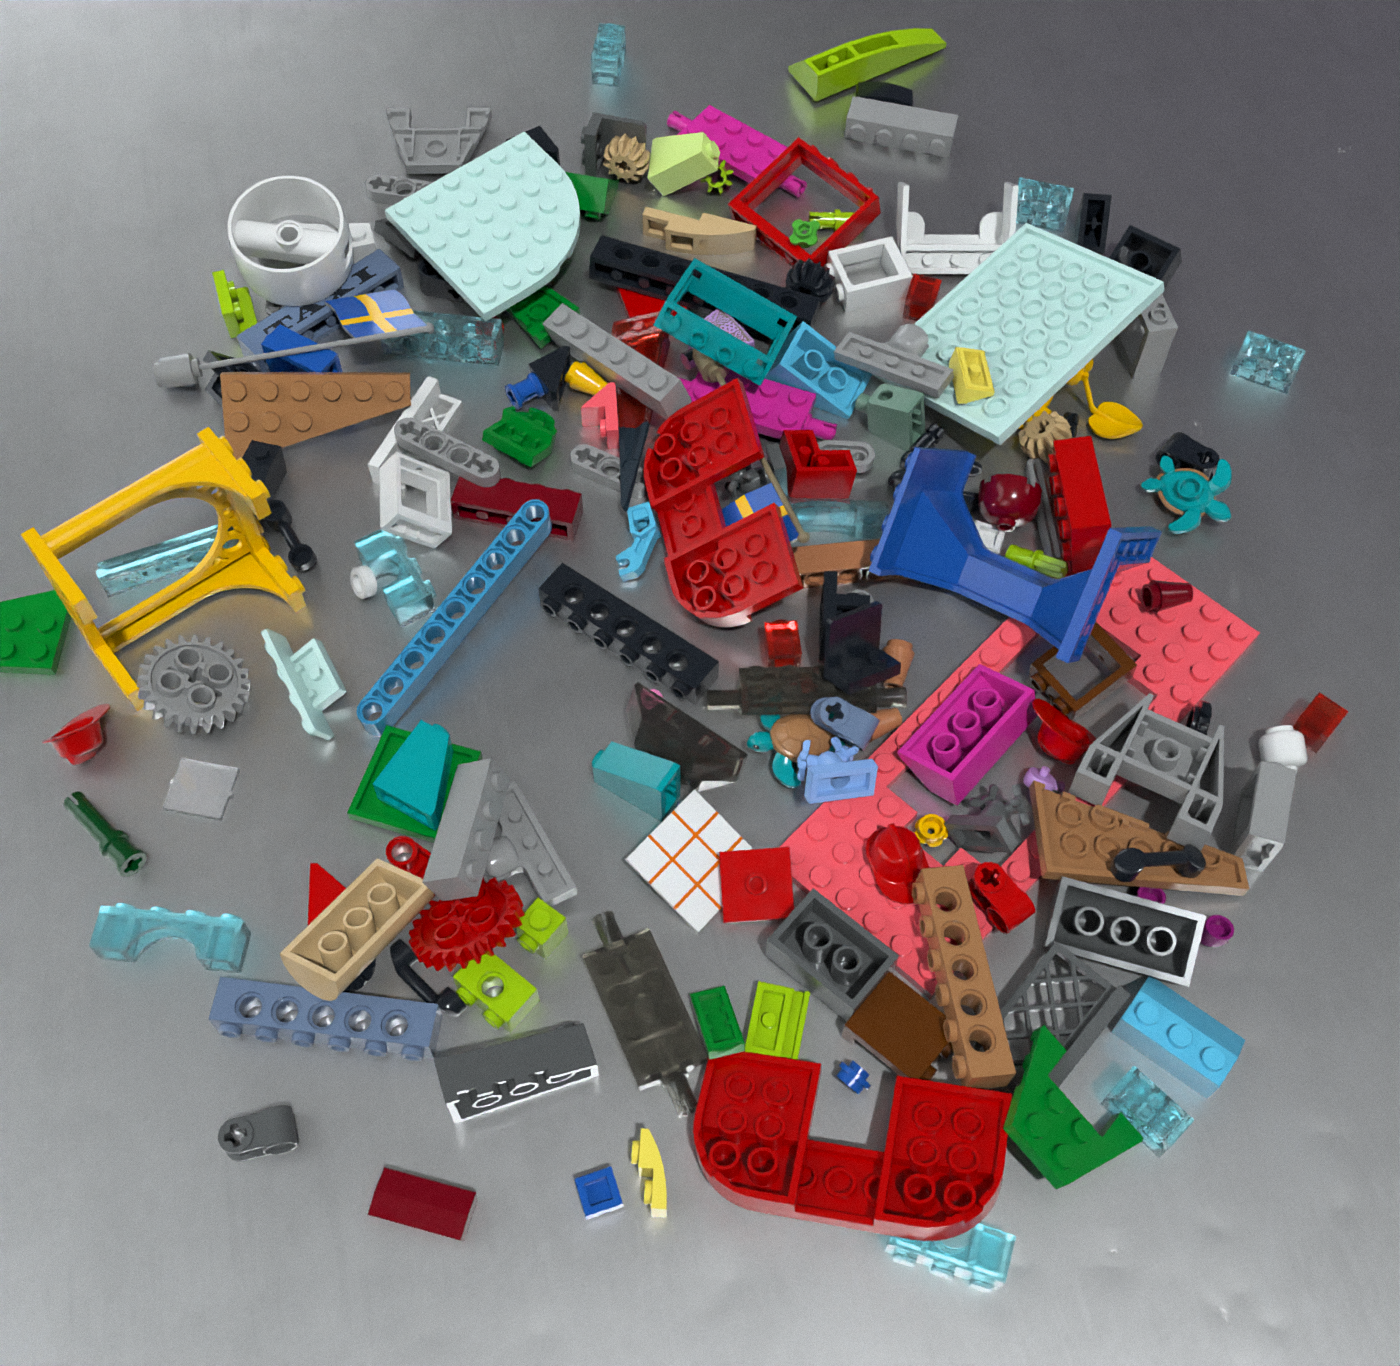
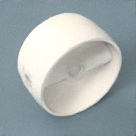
M277 176L253 185L234 203L229 214L227 226L230 249L240 274L259 296L279 305L303 306L327 298L345 282L353 263V240L343 208L335 195L325 186L305 177ZM289 215H311L330 222L338 228L339 232L302 228L301 224L293 220H285L279 224H272L270 222ZM245 256L307 265L292 269H272L258 265Z

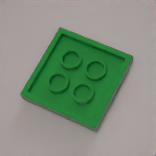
M386 725L347 811L348 817L352 820L434 843L438 828L434 831L379 800L373 787L374 781L411 734L410 731ZM452 743L454 752L441 819L457 766L482 760L481 751Z

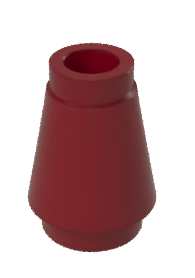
M1152 580L1149 584L1143 585L1141 589L1143 607L1153 612H1159L1184 604L1185 602H1191L1193 599V589L1190 583Z

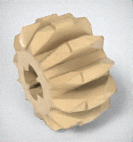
M626 133L621 138L615 136L604 150L603 156L605 158L603 165L609 168L608 174L617 175V181L621 178H624L627 183L631 180L638 181L649 168L650 151L645 150V143L637 142L636 136L632 139Z
M1044 410L1038 417L1032 415V420L1023 424L1024 429L1018 432L1021 443L1020 447L1024 454H1027L1031 459H1042L1046 463L1048 462V454H1053L1054 440L1072 438L1068 421L1056 411L1048 414Z

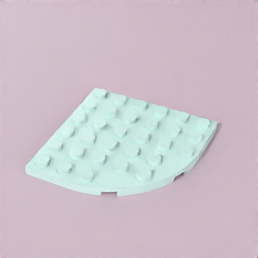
M525 132L518 134L385 209L386 218L485 322L533 294L552 280L560 272V266L566 258L569 259L571 257L580 232L579 201L572 181L558 163Z

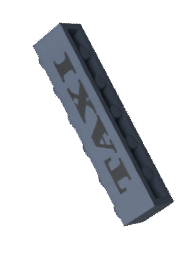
M379 248L353 264L345 282L327 298L309 305L284 306L237 335L236 337L243 356L263 354L261 343L279 324L317 343L342 327L336 313L325 305V301L393 289L400 291L404 288L401 269ZM266 359L250 362L260 372H270Z

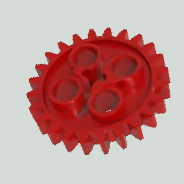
M483 877L478 896L442 901L441 899L439 901L431 900L429 902L431 908L422 910L419 913L421 919L412 921L414 929L409 931L411 937L409 944L420 963L423 962L426 968L434 966L436 971H440L446 966L448 971L451 972L457 964H460L463 969H466L469 961L474 960L477 964H480L482 955L494 956L493 948L496 946H507L504 939L516 936L513 928L522 926L520 917L525 915L522 909L524 904L514 886L508 885L506 880L498 883L496 877H493L486 883Z

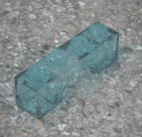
M786 497L804 532H833L849 535L854 538L880 539L883 533L881 529L882 523L889 514V506L886 501Z
M117 903L115 907L101 905L89 947L100 959L135 963L150 946L163 940L180 939L195 946L196 957L205 970L241 974L251 932L242 918L232 914L210 917L195 910H188L185 914L172 913L163 907H151L150 910H142L130 904Z

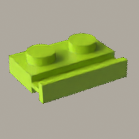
M758 981L745 1052L798 1060L810 992L794 991V988Z

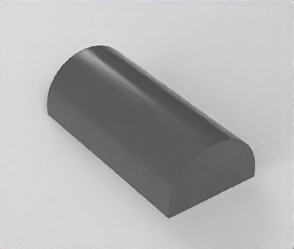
M1061 876L1050 905L1043 946L1051 948L1057 941L1073 955L1189 987L1206 915Z

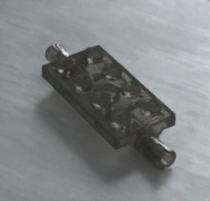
M793 665L782 667L750 666L748 668H739V686L736 687V690L707 689V711L737 709V713L741 712L742 715L810 714L811 706L817 699L839 697L868 713H877V707L906 708L907 690L906 687L877 688L875 684L848 695L823 677L824 665H816L814 667H796ZM827 706L825 711H827L829 714H833L830 711L832 706Z
M612 911L604 912L607 926L601 914L592 919V923L596 927L604 947L582 955V959L639 1092L651 1086L661 1085L662 1088L667 1089L679 1118L687 1116V1108L684 1101L692 1114L696 1111L698 1102L688 1083V1072L708 1062V1056L649 928L628 937H623Z

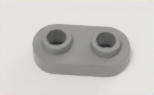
M823 440L818 443L820 450H850L857 473L867 472L873 466L875 452L872 446L866 442Z

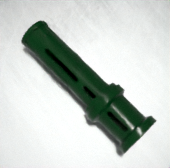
M76 791L71 794L77 800L78 805L67 797L63 803L64 808L99 843L100 854L104 858H110L117 865L116 870L120 876H132L143 868L147 855L142 850L135 849L132 846L126 832L115 830L82 792Z

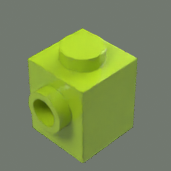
M537 898L527 909L525 915L520 918L522 926L516 927L518 943L529 953H537L545 960L548 959L569 934L566 917L540 898Z

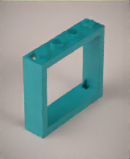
M694 258L666 299L654 326L761 386L797 316ZM694 269L702 273L700 279L693 276ZM686 291L774 340L767 354L762 353L678 305ZM673 311L677 312L675 316L671 315ZM779 318L787 321L785 327L777 324ZM758 359L763 361L761 366L756 363Z

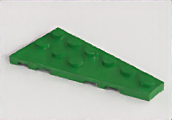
M55 590L0 602V673L56 675L71 616Z

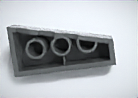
M567 1023L553 1031L434 1059L445 1104L455 1124L599 1076L597 1063L584 1023L578 1025Z

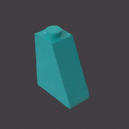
M420 720L373 783L379 800L436 831L440 824L454 752L449 732L438 724L430 725Z
M611 741L605 751L600 750L592 761L591 766L595 783L661 822L681 796L680 765L675 762Z

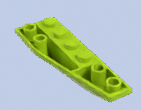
M932 28L888 31L836 46L789 65L788 71L815 101H819L855 86L858 82L867 81L946 48L947 43Z

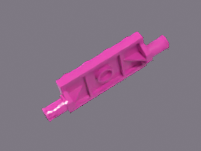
M711 105L693 120L685 117L678 111H673V114L671 113L667 119V126L678 131L677 135L704 132L719 148L718 164L720 165L725 159L726 164L724 167L726 170L733 169V175L748 183H751L788 148ZM791 174L776 189L780 187L799 198L805 192L807 182Z
M731 369L724 378L726 384L736 378L744 384L758 433L781 439L783 430H813L815 437L822 440H833L835 437L837 424L812 418L811 411L816 402L817 394L768 379H764L761 386ZM700 372L692 381L679 378L692 402L721 387L719 382H706Z

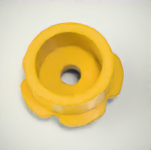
M927 814L918 819L915 824V835L921 844H927L929 847L940 846L943 840L947 839L949 832L944 825V819L936 814ZM932 829L934 833L930 834L928 833V830Z

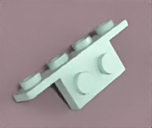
M268 628L264 629L261 634L266 642L264 645L265 650L274 659L278 667L277 674L288 687L290 692L289 699L299 710L303 718V728L311 736H318L329 741L334 737V734L322 711L347 691L322 641L313 638L296 653H293L285 636Z

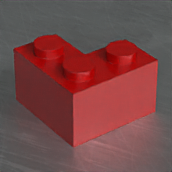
M783 430L779 447L787 469L789 498H849L857 473L850 450H820L813 430Z

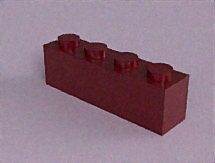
M459 476L450 500L454 519L504 528L527 501L532 499L541 500L547 504L552 522V531L548 537L569 541L575 540L583 514L582 493L569 489L561 490L545 487L537 483L518 482L510 478H500L499 482L494 486L481 487ZM540 517L533 518V519L531 520V522H538V521H540L542 518H540Z

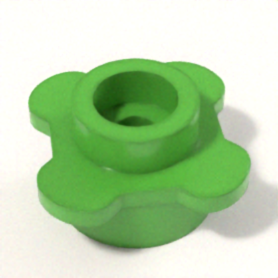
M797 219L792 223L794 230L789 238L791 244L799 245L801 248H809L818 242L817 231L820 229L818 221L812 220L807 222Z

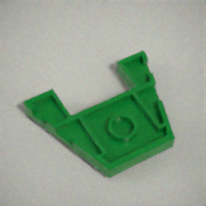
M1042 1025L1035 1029L1031 1035L1030 1040L1033 1041L1030 1053L1025 1055L1022 1065L1025 1071L1021 1084L1015 1088L1003 1130L1055 1189H1059L1141 1143L1144 1138L1121 1112L1112 1115L1099 1133L1094 1129L1091 1123L1087 1121L1049 1077V1073L1067 1050L1047 1027Z

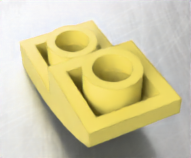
M641 1128L640 1141L633 1140L631 1164H638L639 1177H653V1180H645L644 1204L651 1205V1216L667 1218L666 1179L660 1152L649 1129Z

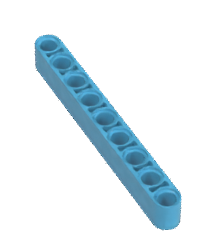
M532 499L522 505L360 701L356 713L368 734L382 736L386 725L393 727L549 536L552 531V522L547 504L541 500ZM536 517L542 518V519H541L540 521H538V522H531V520H532L533 518H536ZM515 541H523L520 545H511ZM498 564L504 565L501 569L498 570L491 569L493 566ZM475 589H484V591H482L479 594H471L472 591H474ZM458 612L464 613V615L461 618H451L454 614ZM434 638H444L440 643L431 644ZM424 662L420 668L410 669L414 663ZM403 687L402 691L398 694H389L393 688ZM373 713H382L377 720H368Z

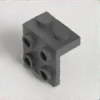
M593 112L588 126H584L581 132V144H585L581 163L585 166L586 175L598 176L605 158L603 156L604 150L615 136L621 138L625 133L630 139L636 136L638 143H645L646 150V124L639 120Z

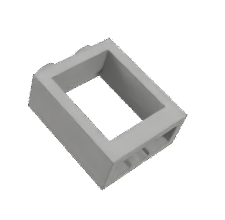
M1163 294L1156 298L1114 338L1132 379L1160 375L1177 332L1178 326Z
M1261 760L1241 790L1230 854L1243 858L1244 867L1264 872L1285 845L1297 770L1287 768L1278 762H1265Z

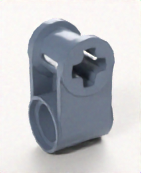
M839 697L819 698L812 704L810 709L811 718L817 726L837 736L845 744L851 747L857 746L859 751L865 750L880 722L874 715L853 706ZM827 706H832L830 711L834 714L833 718H828L829 713L825 711Z

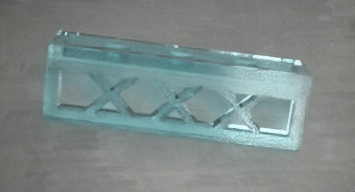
M218 525L98 562L99 569L96 570V573L108 598L192 571L210 550L217 535ZM228 541L222 548H230Z

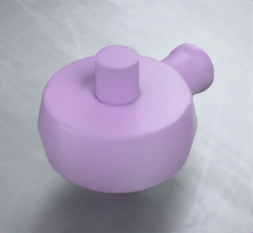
M1042 766L1041 769L1031 767L1024 775L1023 782L1028 788L1033 780L1045 784V789L1049 791L1055 790L1061 793L1065 789V783L1057 781L1049 773L1050 769L1046 766Z

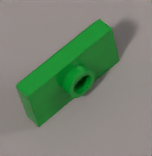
M725 986L691 993L690 1003L709 1060L745 1051V1042Z

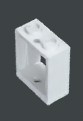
M892 236L828 251L827 264H824L823 268H830L829 274L835 277L834 297L837 302H841L845 312L909 297L912 275ZM880 262L887 275L886 278L851 285L845 270Z
M398 452L393 454L379 468L380 530L435 549L452 534L450 473ZM401 483L426 492L427 514L402 505Z

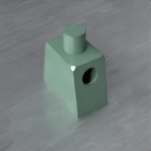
M884 383L877 388L872 396L861 393L858 396L855 409L867 414L868 430L871 434L906 452L910 451L909 448L925 433L924 393Z

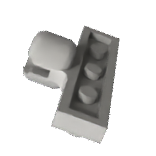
M911 323L901 325L886 343H879L849 332L834 350V357L837 361L936 398L941 396L954 378L953 369L921 358L929 348L927 344L928 335L922 328Z
M517 782L510 783L498 821L502 833L493 839L484 874L489 880L496 877L497 881L500 882L517 873H524L531 882L538 897L552 907L577 895V887Z

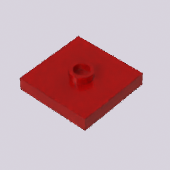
M790 847L719 852L724 924L785 920L795 908Z

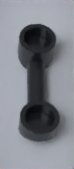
M281 500L268 501L271 514L264 519L273 530L281 533L290 548L288 553L289 562L296 571H305L311 568L316 563L317 556L309 545L301 544L291 527L292 516L290 511Z
M1187 844L1181 851L1144 853L1137 848H1126L1121 850L1111 861L1110 870L1118 880L1131 882L1135 880L1144 867L1175 865L1177 871L1183 876L1195 878L1206 868V861L1203 854L1191 844Z
M398 939L390 946V955L397 975L424 1002L438 1004L442 1015L449 1017H458L467 1009L465 1003L452 989L446 987L438 995L411 968L418 959L405 942Z

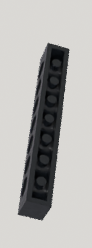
M601 235L590 255L589 279L666 301L692 261ZM712 267L797 316L789 334L803 321L811 328L814 327L821 298ZM694 269L693 276L700 279L702 273ZM686 291L678 304L709 314L717 309V307L689 291ZM779 318L777 324L785 327L787 321Z

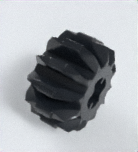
M810 258L806 262L799 259L786 275L785 288L821 298L819 305L821 307L833 293L835 277L829 274L830 268H823L821 266V261L814 263Z

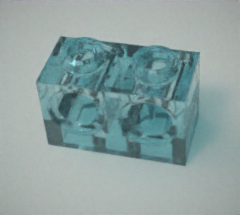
M599 23L591 55L592 84L618 87L626 55L625 26Z
M1019 177L1017 184L1019 187L1016 223H1028L1035 227L1063 232L1074 188Z
M1248 331L1230 375L1287 394L1299 370L1306 350Z
M1135 1066L1127 1072L1100 1103L1112 1115L1121 1112L1144 1138L1142 1143L1158 1158L1177 1141L1194 1121L1187 1112Z

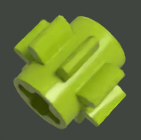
M725 159L720 165L718 164V169L722 171L723 181L719 180L717 183H714L711 174L700 180V183L707 182L710 185L708 192H711L713 188H718V191L722 194V185L724 183L729 186L733 184L727 178L734 170H726L724 167L726 164Z

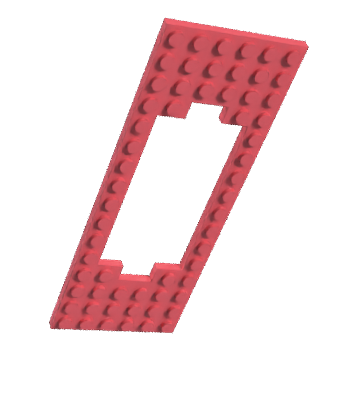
M1151 557L1149 563L1115 574L1096 622L1126 654L1136 660L1137 667L1134 675L1127 682L1146 696L1149 693L1154 695L1153 702L1148 710L1181 723L1189 715L1192 707L1198 705L1199 701L1208 694L1256 641L1260 632L1193 585H1191L1193 589V599L1191 602H1185L1184 604L1159 612L1146 610L1141 602V589L1143 585L1149 584L1152 580L1188 583ZM1067 562L1068 573L1065 577L1074 575L1071 572L1070 562ZM1008 617L868 758L873 759L878 766L873 796L824 802L780 846L790 847L792 882L807 895L814 888L897 953L899 959L895 971L929 1000L935 995L937 980L935 972H931L928 967L927 952L929 946L927 938H923L920 932L919 919L921 912L919 904L896 903L882 894L868 862L865 848L868 838L875 831L892 823L895 826L907 828L917 817L918 812L889 789L909 769L898 756V750L979 664L1002 674L1039 636L1029 626L1011 617ZM1116 775L1102 806L1105 807L1129 780ZM1079 797L1075 798L1076 801H1079L1081 803L1087 804L1092 807L1096 806ZM1035 830L1001 866L1014 883L1026 894L1042 877ZM960 848L944 866L923 850L930 868L963 865L968 884L974 875L975 869L981 864L963 848ZM972 899L982 941H984L996 927L992 924L987 914ZM936 904L942 911L950 912L946 906ZM944 937L949 944L958 945L954 939Z

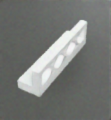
M427 376L412 398L411 405L405 408L397 422L403 418L411 417L429 426L435 425L437 430L446 433L461 411L463 404L460 400L441 394L438 380ZM439 403L450 407L448 413L435 416L434 410ZM394 426L368 463L372 482L380 485L379 468L396 452L405 455L408 451L398 445ZM431 442L426 448L435 450L439 442ZM420 456L414 458L424 463L428 461ZM401 483V494L405 495L410 486Z

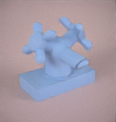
M835 736L831 738V743L836 749L835 753L826 751L817 756L809 754L811 740L803 742V750L797 758L799 768L797 778L800 781H804L807 769L804 797L809 804L874 795L878 766L873 759L853 761V755L859 752L857 746H852L851 748L845 745L842 746L840 739Z

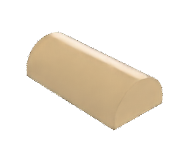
M377 858L280 953L282 962L291 976L304 989L320 999L333 1001L433 899L434 893L422 883V878Z

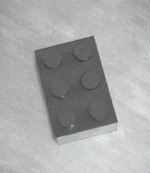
M814 888L767 939L765 953L769 959L846 1021L856 1012L887 973L895 971L899 959L897 953Z

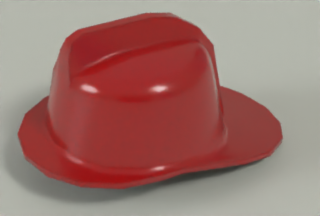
M1042 699L1033 700V708L1042 720L1037 735L1041 749L1048 756L1066 765L1073 764L1088 750L1089 746L1097 738L1085 727L1070 720L1048 702Z
M110 704L98 705L81 713L42 743L50 742L59 756L63 759H68L72 765H79L91 759L103 743L99 719L110 709Z
M892 823L875 831L868 838L865 848L867 859L876 883L883 895L896 903L913 904L912 884L916 882L921 869L930 867L920 845V840L915 833L908 828L895 826Z

